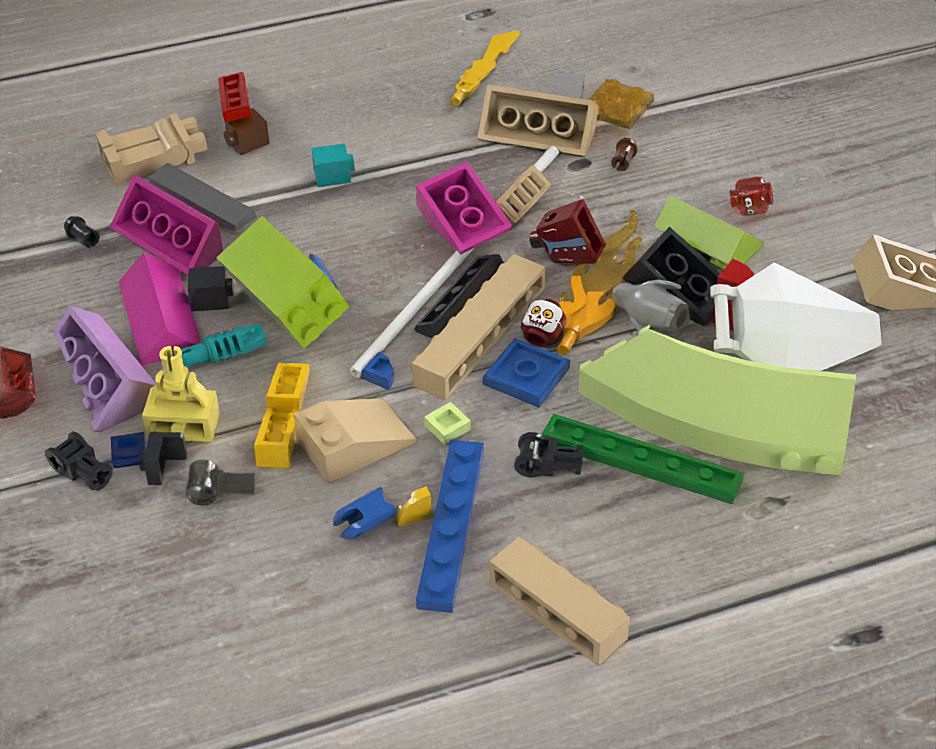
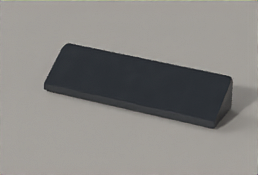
M500 254L476 257L415 325L414 330L429 338L439 335L447 326L449 320L453 316L456 317L464 308L467 300L473 298L480 291L483 283L489 281L497 272L498 267L504 263Z

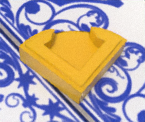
M427 486L412 492V498L403 506L399 505L395 515L398 527L432 518L431 494Z

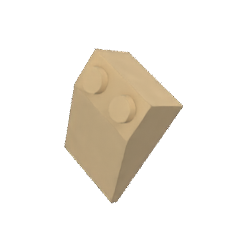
M872 235L852 258L864 298L872 306H879L889 310L936 307V255Z
M383 398L322 401L293 414L297 442L328 484L416 444V438Z

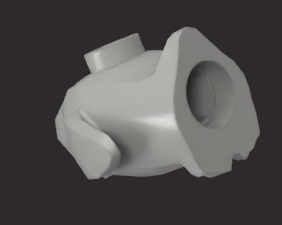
M665 280L647 281L639 285L619 283L612 290V301L627 312L631 322L638 331L650 324L649 329L655 328L676 333L688 325L690 321L688 304L666 291V289H681L679 284Z

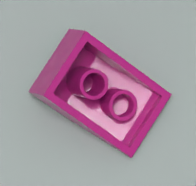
M468 162L416 185L417 207L429 225L460 254L512 230V225Z

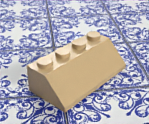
M487 84L477 139L540 150H548L549 147L555 146L559 153L586 157L594 136L599 106L593 100Z

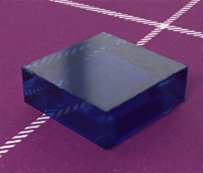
M144 432L110 437L113 469L140 465L141 451H146Z

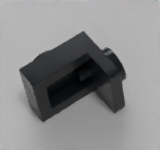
M182 432L149 433L146 451H141L139 460L140 470L145 471L148 485H162L167 460L187 459L188 453Z

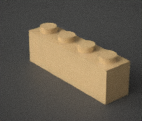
M519 536L489 561V584L599 666L628 640L630 617L620 606L611 604L600 596L591 585L584 584L574 577L565 566L552 561L536 545L529 544Z

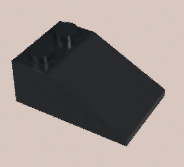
M669 226L626 272L622 279L632 285L644 284L647 281L665 280L679 284L681 289H666V291L688 304L690 320L705 326L713 318L715 304L714 299L711 298L710 287L717 285L720 272Z

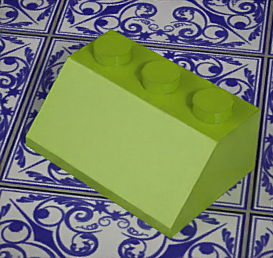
M669 195L654 225L655 228L663 233L670 226L701 256L703 252L712 256L710 262L722 269L732 259L738 260L743 264L746 263L764 244V242L749 233L672 195Z

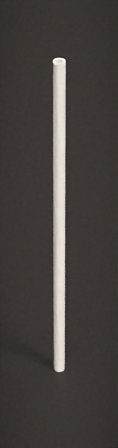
M555 146L549 147L534 166L542 173L559 154V150ZM506 200V202L512 207L513 205L508 200ZM473 249L463 254L456 251L349 369L353 377L359 378L362 375L361 371L378 352H382Z

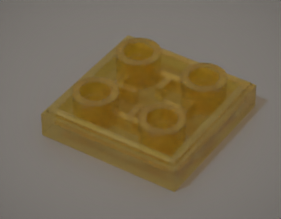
M606 79L588 100L596 101L598 104V120L631 130L654 102V94L645 91L641 87H631L615 79Z

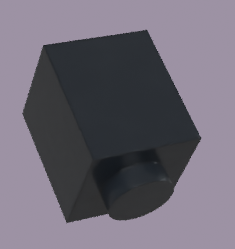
M223 266L189 268L188 294L191 311L229 309V297L234 296L233 278H227V272Z

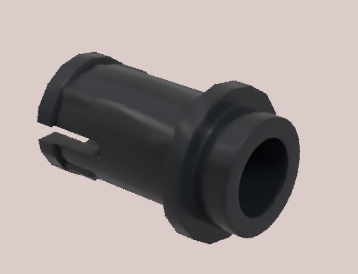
M71 216L64 223L65 233L68 237H75L87 248H90V245L94 247L98 243L99 233L89 227L82 217Z

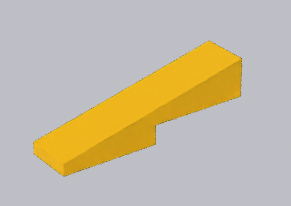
M277 364L266 395L267 409L254 443L256 467H290L296 439L293 414L302 410L310 372L309 364Z

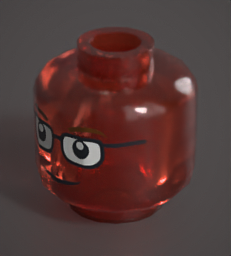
M762 176L737 180L735 190H730L731 207H737L738 212L742 216L766 213L769 205L774 204L771 182H766Z

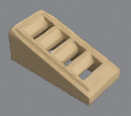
M531 165L496 200V204L513 226L549 189L551 183L534 165ZM506 200H508L518 211L516 212V211L506 202Z

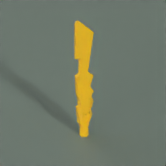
M515 30L492 36L483 59L473 61L472 68L465 70V74L460 77V82L455 85L456 92L450 99L453 106H459L465 98L469 97L480 86V81L486 78L495 68V59L500 53L506 54L520 35V31Z

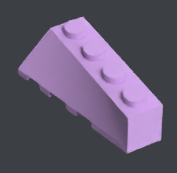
M70 306L54 330L66 362L72 363L74 368L72 377L75 384L80 385L85 397L82 401L86 410L92 412L94 419L91 423L94 431L101 432L141 413L146 405L150 388L154 387L156 383L99 314Z

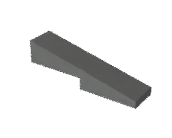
M169 163L148 176L149 182L152 185L218 222L219 226L237 231L256 217L254 209Z

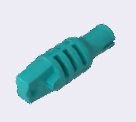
M260 324L235 327L230 332L225 330L223 334L216 333L214 337H211V335L206 336L201 343L181 348L183 365L190 367L207 361L214 362L215 364L220 359L223 361L228 360L230 356L231 358L236 357V354L241 356L266 345V337Z

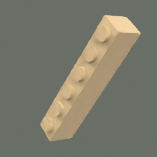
M515 254L505 264L502 263L493 277L483 283L480 291L473 298L467 300L464 308L456 317L453 316L449 320L443 331L432 338L429 346L421 354L415 356L411 364L413 386L446 401L528 309L529 305L544 291L545 266Z

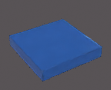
M514 338L483 376V385L539 408L570 369V360Z

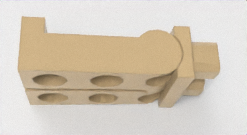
M177 113L170 114L169 119L156 121L152 126L109 136L106 130L95 133L100 155L115 185L131 181L133 175L143 177L153 174L167 163L173 166H178L185 161L187 164L195 163L194 154L208 150L206 138L203 132H199L194 116L180 120Z

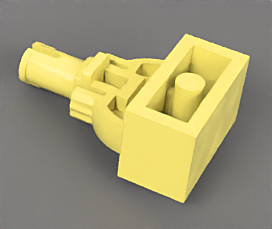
M171 346L164 347L160 351L163 371L160 370L155 376L156 384L150 388L142 414L147 439L150 432H182L185 441L213 442L220 415L216 390H206L197 381L194 372H190L188 378L189 371L183 365L182 350L179 347L174 346V357Z

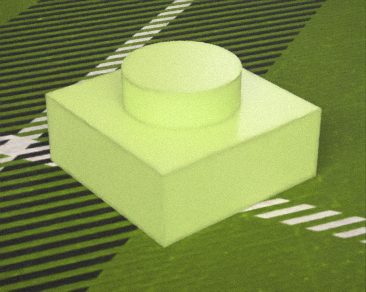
M451 402L424 417L425 427L444 445L471 430V420Z

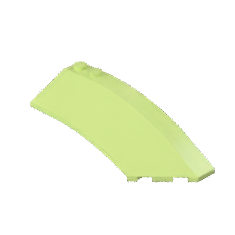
M650 324L639 330V335L628 342L624 339L605 350L604 356L593 362L588 360L580 365L578 393L640 429L680 445L738 462L770 468L841 475L856 375L788 368L748 361L681 342L649 329Z

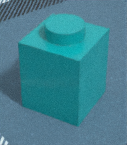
M345 143L311 148L317 187L351 183L350 171H355L353 154H347Z

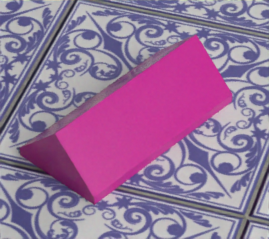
M133 175L110 228L167 263L177 267L187 275L189 268L208 267L218 260L216 257L223 252L219 223L139 176Z
M143 252L119 280L141 366L161 362L160 351L164 347L171 346L174 357V346L181 349L201 343L179 269Z

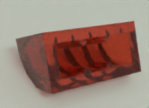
M0 346V419H4L25 412L34 403L36 393L31 354Z

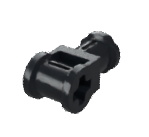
M75 431L69 433L68 439L55 448L50 447L45 451L47 461L57 473L65 474L73 481L80 477L86 481L87 487L91 490L99 491L104 488L113 475L111 465L98 461L93 447Z
M527 432L519 437L518 447L520 454L515 459L514 468L520 475L525 477L553 476L554 469L574 471L575 474L581 475L584 445H578L577 447L558 446L557 438L545 437L536 432ZM531 442H534L533 449L530 448ZM530 461H533L532 467L530 468L529 463Z

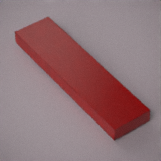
M244 72L219 77L218 83L224 122L252 116Z

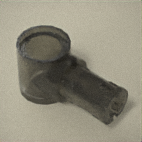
M205 459L196 460L189 466L186 498L195 505L204 506L212 504L217 497H223L224 494H255V473L224 472V469H219L216 463Z

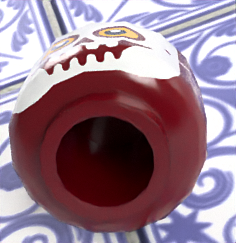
M552 299L536 300L529 305L521 321L520 328L527 342L537 347H545L558 341L567 318L560 304Z

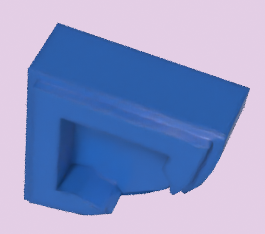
M378 352L361 371L362 379L389 390L394 381L393 367L390 364L389 358L383 353Z

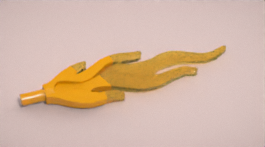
M630 210V218L627 225L604 240L606 247L600 255L595 268L587 275L590 264H580L574 270L571 276L573 303L570 302L567 292L561 294L559 304L567 318L563 329V338L557 347V351L561 355H568L575 341H580L584 336L601 328L613 317L617 305L612 301V295L610 294H612V290L617 284L626 283L622 277L634 265L635 252L642 245L641 237L630 241L625 250L623 260L616 263L618 250L637 230L638 218L634 210ZM609 296L606 302H604L602 305H599L606 297Z

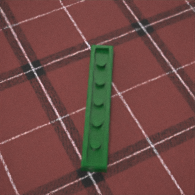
M556 414L552 415L541 434L545 437L557 438L558 446L577 447L578 445H584V458L732 505L743 482L744 472Z

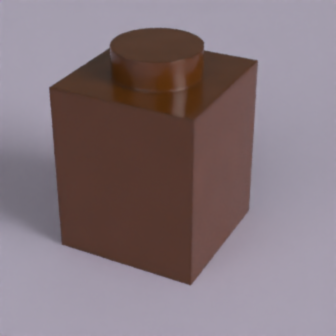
M251 108L252 116L225 122L226 131L223 133L227 145L233 147L240 155L270 144L267 121L254 108Z

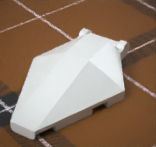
M776 263L766 267L737 287H730L724 284L710 287L711 298L714 299L717 339L713 341L714 352L735 353L744 360L775 366L823 371L882 345L879 314ZM728 300H732L734 340L730 339Z

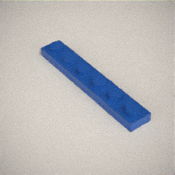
M450 440L418 588L416 609L453 613L484 455V443Z

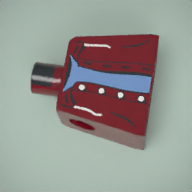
M584 199L545 213L536 227V231H532L529 236L532 248H545L550 260L554 263L594 264L598 261L606 247V243Z

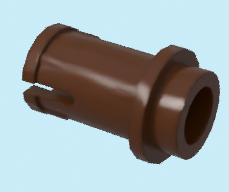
M623 138L617 142L616 153L611 160V165L615 168L619 162L618 171L628 169L631 158L637 154L638 147L632 138Z

